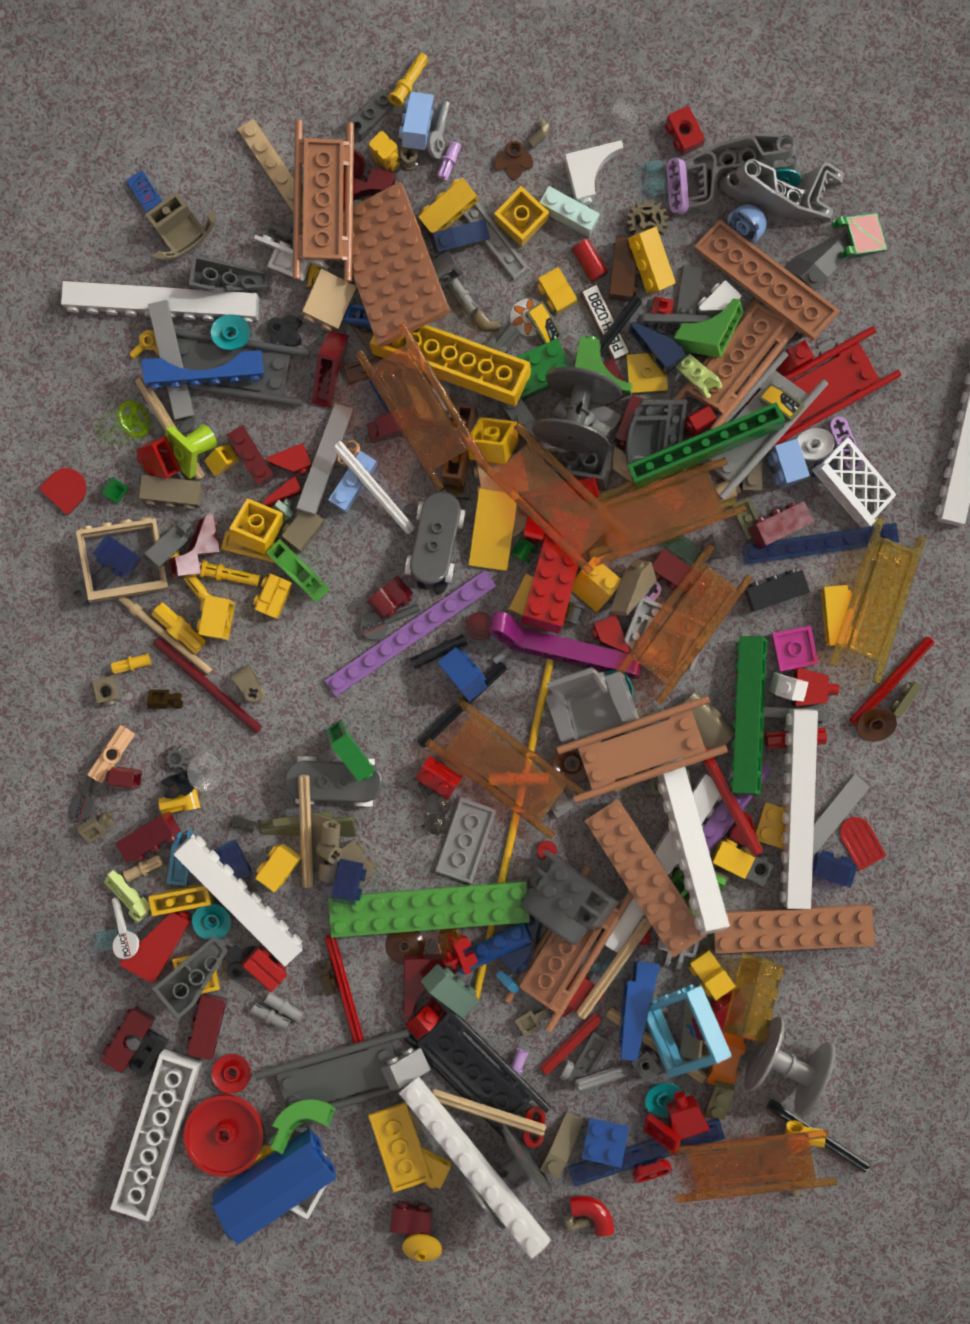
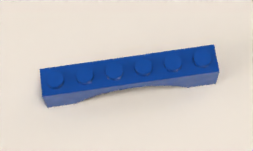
M261 350L241 352L225 365L208 370L180 368L162 358L141 359L145 388L149 387L150 390L161 389V386L179 388L184 384H189L191 387L200 386L201 383L218 385L222 381L239 383L240 380L246 379L249 382L260 381V378L264 376Z

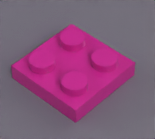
M811 626L771 633L779 672L819 664Z

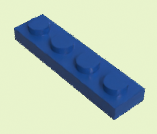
M520 923L464 950L463 953L466 954L472 951L475 954L478 962L470 967L472 971L531 943L532 939L527 924ZM459 968L460 972L465 974L463 969Z

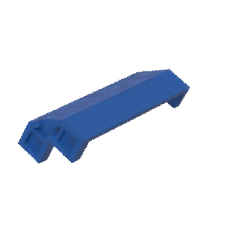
M308 1128L287 1143L283 1155L274 1151L213 1192L212 1207L224 1228L226 1236L240 1244L336 1179L335 1166L323 1154L321 1139Z

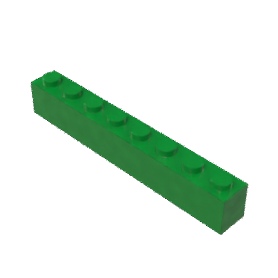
M776 402L628 464V470L636 490L784 428V416Z
M739 636V642L736 643V652L739 656L738 661L735 663L738 679L734 683L737 700H734L733 704L734 711H736V719L733 720L735 739H732L734 758L731 759L733 778L730 780V788L736 795L761 796L767 639L763 636Z

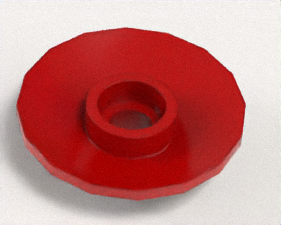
M226 1054L220 1057L212 1069V1080L215 1086L220 1091L228 1094L242 1091L251 1079V1067L248 1061L238 1054ZM235 1069L236 1075H230L229 1070Z

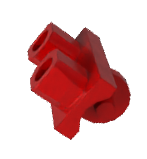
M453 935L448 937L447 939L453 953L450 949L445 951L446 956L442 960L444 965L456 969L458 964L459 968L463 969L465 975L471 973L470 967L478 961L472 951L466 954L463 953L464 950L471 947L468 937L466 935L455 938Z

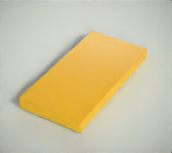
M479 488L469 559L470 566L507 571L518 493Z
M402 1102L368 1114L393 1193L430 1181L432 1179L408 1104Z

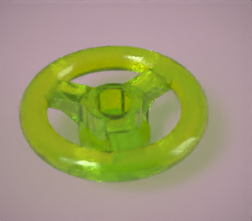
M133 400L124 401L119 405L117 421L121 429L131 437H144L149 432L151 426L147 410L140 403ZM129 406V413L123 416L124 409ZM136 408L142 413L145 423L139 419ZM138 427L142 429V431L134 432L131 429Z

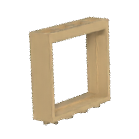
M142 517L140 521L132 522L130 519L122 520L120 524L116 525L103 523L100 524V527L92 528V526H86L76 531L86 591L90 603L169 590L164 565L159 568L160 581L94 591L85 539L152 529L155 544L159 541L156 518Z

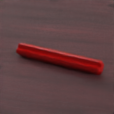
M592 1014L540 1065L543 1073L549 1075L602 1022L597 1014Z

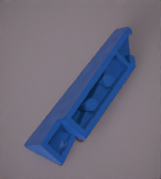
M634 961L632 981L624 980L619 1032L620 1059L636 1061L638 1059L660 968L659 964Z

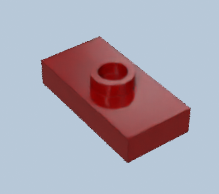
M650 1113L646 1116L643 1131L672 1154L679 1151L682 1137Z

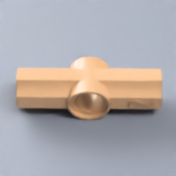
M120 725L108 744L102 749L101 754L87 775L102 784L106 778L107 771L120 760L121 754L135 733ZM110 749L116 750V756L113 759L106 757V752Z

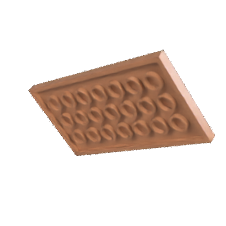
M401 181L354 205L352 274L377 345L381 348L451 312ZM343 211V236H345V211Z

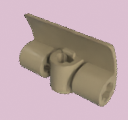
M694 691L682 704L701 697ZM706 704L691 709L704 747H708L711 750L726 745L735 736L733 728L712 705Z
M314 813L311 815L313 867L319 869L318 878L321 881L332 882L336 879L337 862L343 854L342 849L339 847L340 824L331 818Z

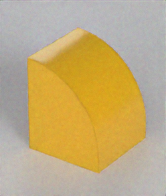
M226 444L215 448L204 462L216 477L234 466L240 459L232 447Z

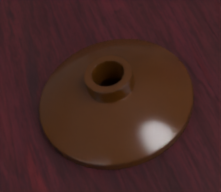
M886 708L870 709L863 713L857 722V730L860 736L865 740L874 742L888 738L897 726L895 715Z
M578 748L559 754L558 751L555 753L552 766L560 780L567 783H578L587 777ZM571 759L575 761L573 767L568 766V761Z
M419 931L389 933L386 939L387 954L398 964L404 965V955L423 954L425 942ZM407 943L409 945L408 949H402L401 944Z

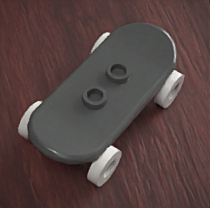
M438 491L429 495L424 502H419L416 520H419L412 555L407 557L404 573L407 575L412 573L419 582L435 584L444 578L447 583L452 581L455 565L451 563L457 530L458 528H463L466 510L460 508L458 500L452 494Z
M297 756V762L288 768L284 781L289 794L295 797L296 804H299L298 778L300 775H309L310 804H315V801L353 802V806H373V800L382 790L383 778L380 771L374 766L375 771L373 775L365 781L361 780L358 782L343 762L317 761V757ZM369 759L375 765V759Z

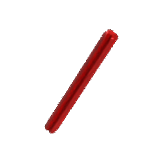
M926 636L849 720L854 726H857V722L863 713L876 708L934 645L933 639Z
M714 757L704 760L703 763L752 856L761 854L763 849Z
M329 934L324 939L353 1044L363 1042L364 1038L336 937L331 938V934Z

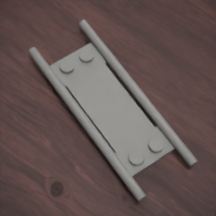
M782 351L774 359L724 424L728 423L758 389L760 391L735 419L766 407L765 404L760 402L759 396L770 384L779 387L804 405V408L792 422L785 419L784 428L702 462L729 483L718 495L722 501H725L828 385V382L822 379L811 393L807 394L775 371L788 357L785 351Z

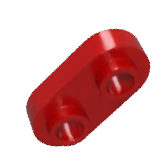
M540 1106L529 1107L525 1115L526 1119L545 1124V1112ZM538 1113L539 1117L537 1119L532 1118V1114ZM523 1132V1139L527 1146L535 1148L541 1145L543 1136L537 1135L536 1138L532 1139L529 1137L531 1133Z
M661 1158L655 1160L653 1164L635 1167L632 1176L635 1183H643L669 1174L672 1171L670 1161Z

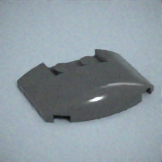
M686 399L641 400L640 405L634 411L627 431L626 457L628 464L682 442L687 407Z

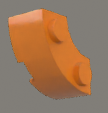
M730 1030L722 1034L732 1056L708 1067L706 1083L714 1085L715 1081L731 1085L736 1083L738 1079L737 1066L741 1055L743 1056L746 1050L743 1034Z

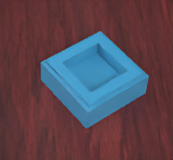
M500 970L496 974L508 990L514 994L520 990L519 986L507 973Z

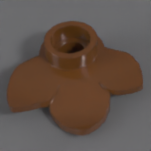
M518 141L509 142L505 150L498 153L495 159V169H506L508 176L512 180H516L521 176L523 168L531 169L533 167L531 154L524 151L523 145ZM517 149L518 153L512 154L511 150Z

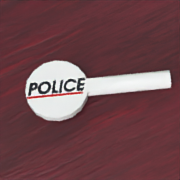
M116 897L111 901L119 934L114 939L113 951L118 958L130 959L138 951L139 939L136 934L127 931L120 899Z

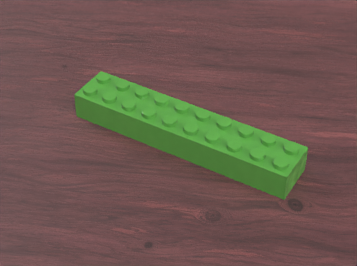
M527 880L330 896L328 902L331 938L530 922L529 913L520 904V901L527 893Z

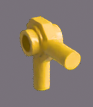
M145 330L139 336V344L129 353L134 359L144 350H154L160 357L154 330Z

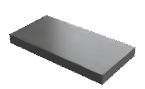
M462 797L459 798L435 872L472 884L497 809Z

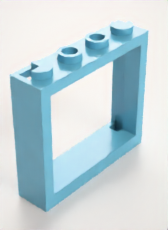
M691 985L662 996L658 1000L654 999L651 1001L646 1024L669 1078L717 1064L732 1056L702 986L693 988ZM684 999L688 1000L710 1052L709 1055L683 1062L661 1010L665 1006Z

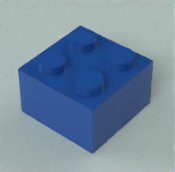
M455 647L438 661L439 665L469 702L487 688L484 682L486 680L485 676L464 650L460 652Z
M590 1118L582 1159L622 1168L629 1126Z

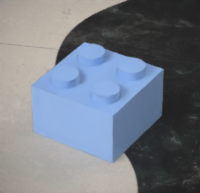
M798 439L775 445L768 452L767 462L770 467H773L775 473L773 474V481L775 485L779 486V489L801 483L810 476Z

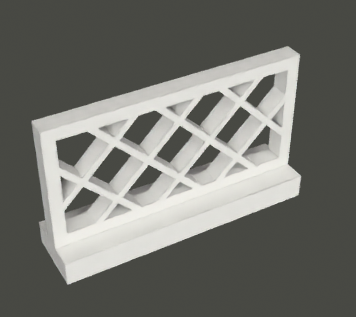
M848 437L821 464L816 465L812 470L860 527L871 526L876 521L875 517L896 496V493ZM845 445L850 449V457H843ZM832 459H838V470H833L828 464ZM843 460H850V471L843 470ZM855 460H859L862 463V471H855ZM843 473L850 474V485L843 482ZM855 474H862V485H855ZM867 475L874 477V486L867 485ZM855 488H862V499H858L855 496ZM867 488L874 489V500L867 499ZM879 489H884L888 494L884 500H879ZM867 502H874V511L871 514L867 510Z

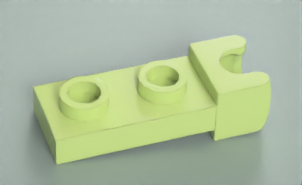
M691 354L675 366L677 371L707 399L711 397L710 393H708L710 388H722L719 378Z
M114 870L110 872L104 883L130 910L128 914L137 923L149 914L151 910L150 903L144 897L140 899L137 891L125 883L122 875L117 874Z

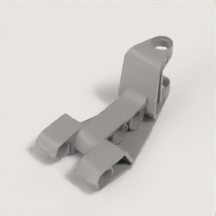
M753 133L721 142L685 160L687 175L699 174V186L701 187L699 189L701 195L689 198V208L686 213L688 211H713L717 207L720 178L731 171H737V168L745 163V158H753L775 170L785 168L796 171L799 167V159L796 153L794 138L787 134ZM785 144L791 145L789 149H781ZM787 159H795L791 164L785 163ZM727 160H734L732 164L725 165ZM709 170L712 171L711 194H710V174H709Z
M751 159L740 165L737 171H731L720 179L719 186L723 192L740 204L755 205L764 213L803 220H818L820 218L823 219V222H829L833 209L821 202L823 199L822 193L826 189L824 185L828 183L840 186L844 173L830 163H824L807 173L801 188L798 189L778 180L774 168Z

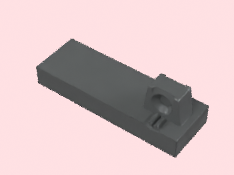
M180 520L144 553L143 558L155 569L161 568L193 538L195 531L191 528L192 525L188 521Z

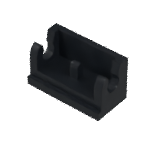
M150 1028L132 1060L129 1062L130 1065L128 1067L145 1078L169 1039Z

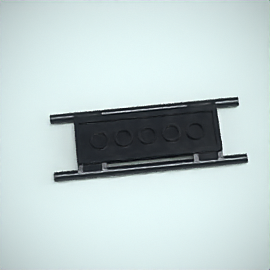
M434 998L433 1001L446 1015L419 1041L410 1033L409 1037L403 1038L413 1049L421 1048L427 1063L464 1099L514 1115L521 1112L532 1099L546 1113L551 1109V1106L462 1017L437 998ZM463 1032H465V1033L514 1081V1083H512V1082L463 1034ZM484 1118L505 1139L502 1131L504 1124Z

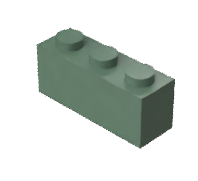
M437 964L421 982L431 995L464 1018L480 1002L475 996L477 992L471 985L465 986L466 983L459 976L455 978L454 973L448 967L444 969Z

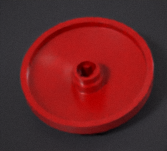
M218 1094L203 1100L191 1112L184 1128V1145L191 1161L203 1172L218 1177L233 1176L245 1171L254 1163L264 1143V1125L258 1111L247 1100L232 1094Z

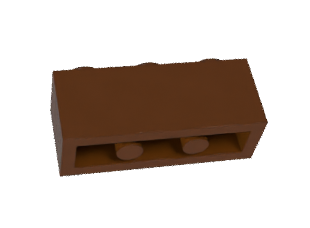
M616 237L608 299L630 301L637 294L638 284H634L635 277L639 276V270L628 238Z

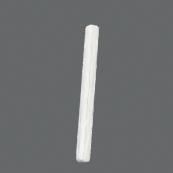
M341 441L335 443L332 447L333 450L407 534L411 533L415 526Z

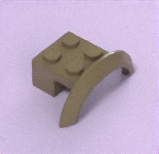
M174 192L155 206L145 216L171 251L162 252L159 250L152 255L153 258L156 260H174L193 250L211 233L217 216L216 211L213 210L207 215V221L204 227H202L177 192Z

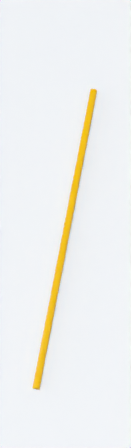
M551 659L546 660L527 746L525 769H522V773H530L546 701L545 697L548 692L546 683L550 682L554 660ZM527 785L518 786L497 882L506 881ZM496 925L487 926L485 940L493 937ZM487 964L478 967L474 989L477 992L475 996L478 1000L480 999Z

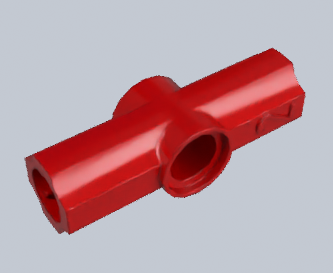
M825 727L817 728V745H824L827 742ZM788 731L765 733L766 749L788 748V745L785 743V735Z

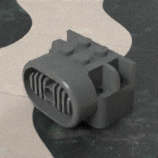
M544 850L543 853L547 857L540 867L536 866L534 868L536 872L531 879V887L520 901V904L529 914L557 936L572 945H577L588 929L597 931L604 925L619 902L562 858Z

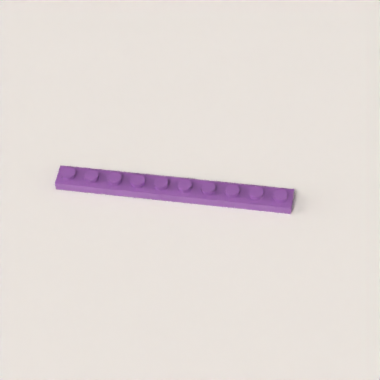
M486 570L327 678L325 682L337 697L496 587L495 583Z

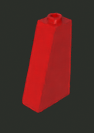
M184 910L170 913L139 943L136 954L130 959H123L119 965L152 984L156 983L192 921L189 918L190 914Z

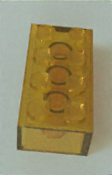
M742 953L735 981L736 987L733 989L723 1032L765 1044L769 1034L770 1021L773 1017L775 1000L778 996L780 979L783 976V965L763 957Z

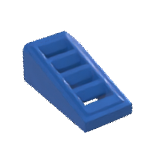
M349 304L344 322L372 329L364 305ZM354 311H357L356 317L353 318Z

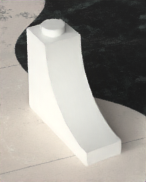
M622 140L565 154L564 161L574 200L585 206L595 200L594 184L596 175L607 161L622 155L624 148Z

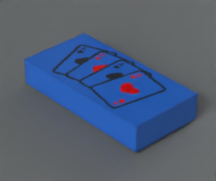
M142 170L126 180L146 212H149L162 202Z

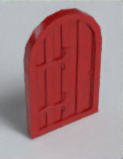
M851 817L842 823L840 827L842 843L845 845L859 871L887 856L866 820L860 817Z

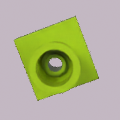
M201 424L186 437L173 425L166 428L165 436L169 440L180 466V471L189 479L196 475L198 455L217 447L214 433L204 424Z

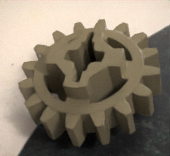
M644 199L642 205L640 202H636V208L631 207V213L627 215L629 221H627L626 226L631 227L629 234L635 233L636 235L657 227L658 233L663 236L665 233L664 229L668 227L666 221L669 216L664 215L666 208L661 210V203L654 205L653 199L650 203H647V200ZM657 215H658V217H659V219H660V224H659V221L656 219V216H657ZM635 218L639 222L638 227L635 224ZM650 219L651 222L645 223L644 220Z

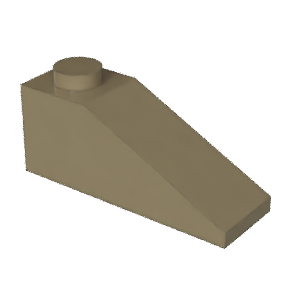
M634 560L625 570L610 609L611 614L628 616L655 584L657 579L651 561Z
M566 1111L539 1163L540 1171L558 1180L584 1122L583 1119Z

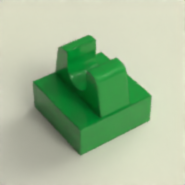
M114 477L108 478L109 482L105 487L102 486L101 493L118 504L129 488Z
M519 538L510 555L518 560L530 563L531 560L527 556L530 552L536 554L537 550L533 547L534 544Z

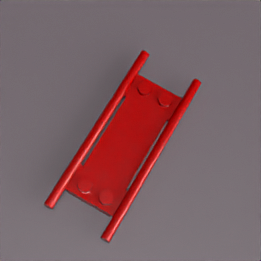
M874 326L784 375L786 379L791 381L837 354L839 355L792 382L807 394H810L822 379L826 380L828 385L775 445L787 441L902 376L900 370L897 369L880 379L859 342L876 333ZM760 389L754 393V395L745 403L744 406L749 404V402L757 395ZM847 397L846 399L840 401L839 403H837V404L831 406L832 404L838 402L839 400H841V399ZM831 406L830 408L824 410L823 412H821V413L815 415L814 417H812V418L806 420L807 418L813 416L814 414H816V413L822 411L823 409H825V408Z

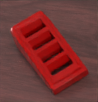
M296 476L292 477L263 500L264 504L267 507H271L278 500L283 502L285 498L291 499L302 494V489Z

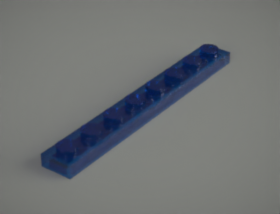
M897 523L781 539L760 549L757 548L755 543L742 545L744 564L748 565L898 543L899 536Z
M716 1118L707 1121L709 1131L681 1139L679 1151L675 1154H672L655 1139H650L625 1148L622 1168L590 1160L570 1165L568 1168L574 1187L635 1168L639 1165L654 1162L657 1159L666 1158L725 1139L720 1120Z

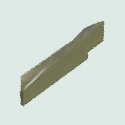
M333 810L316 812L340 824V837H356L354 815L334 818ZM300 815L259 820L260 834L301 836Z

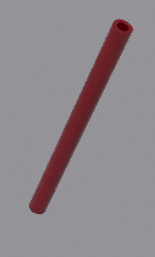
M158 638L153 645L254 733L257 734L263 726L165 641Z

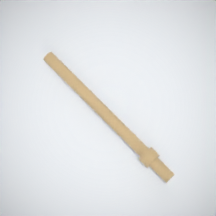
M127 597L118 599L129 609V612L134 617L138 616L205 674H210L213 670L147 615L140 605L134 604Z

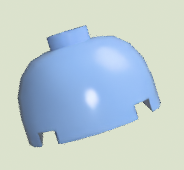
M744 204L735 208L728 215L727 219L728 225L731 224V227L752 244L761 238L767 226L763 211L752 204Z

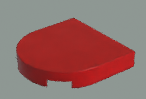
M62 468L55 471L42 484L39 490L62 511L70 515L86 496V481L76 470Z

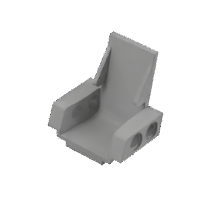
M589 668L546 683L553 695L545 698L560 741L563 744L639 719L626 679L621 672L606 676L604 672L599 673L593 668Z

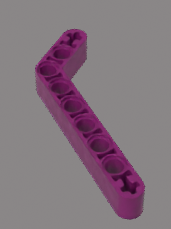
M493 612L489 633L511 650L588 669L593 668L601 672L617 670L623 672L631 679H638L640 676L643 659L637 655L526 629L507 613Z

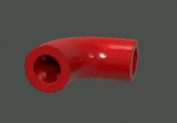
M570 1196L572 1217L587 1216L591 1218L596 1236L605 1237L614 1234L612 1216L602 1201L592 1196Z

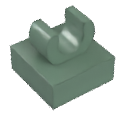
M287 498L283 502L276 501L270 507L283 513V523L294 513L289 509L292 502Z

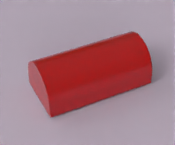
M585 239L573 247L572 252L591 283L608 274V270L589 239Z

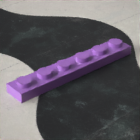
M762 763L761 785L772 771L771 767ZM734 794L742 810L753 797V795ZM724 801L721 802L702 828L709 854L712 853L734 823Z

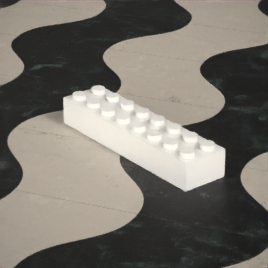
M166 1049L160 1053L110 1208L111 1210L145 1221H149L153 1216L201 1067V1060Z

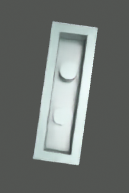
M548 186L539 202L549 211L550 217L587 237H590L599 220L600 213Z

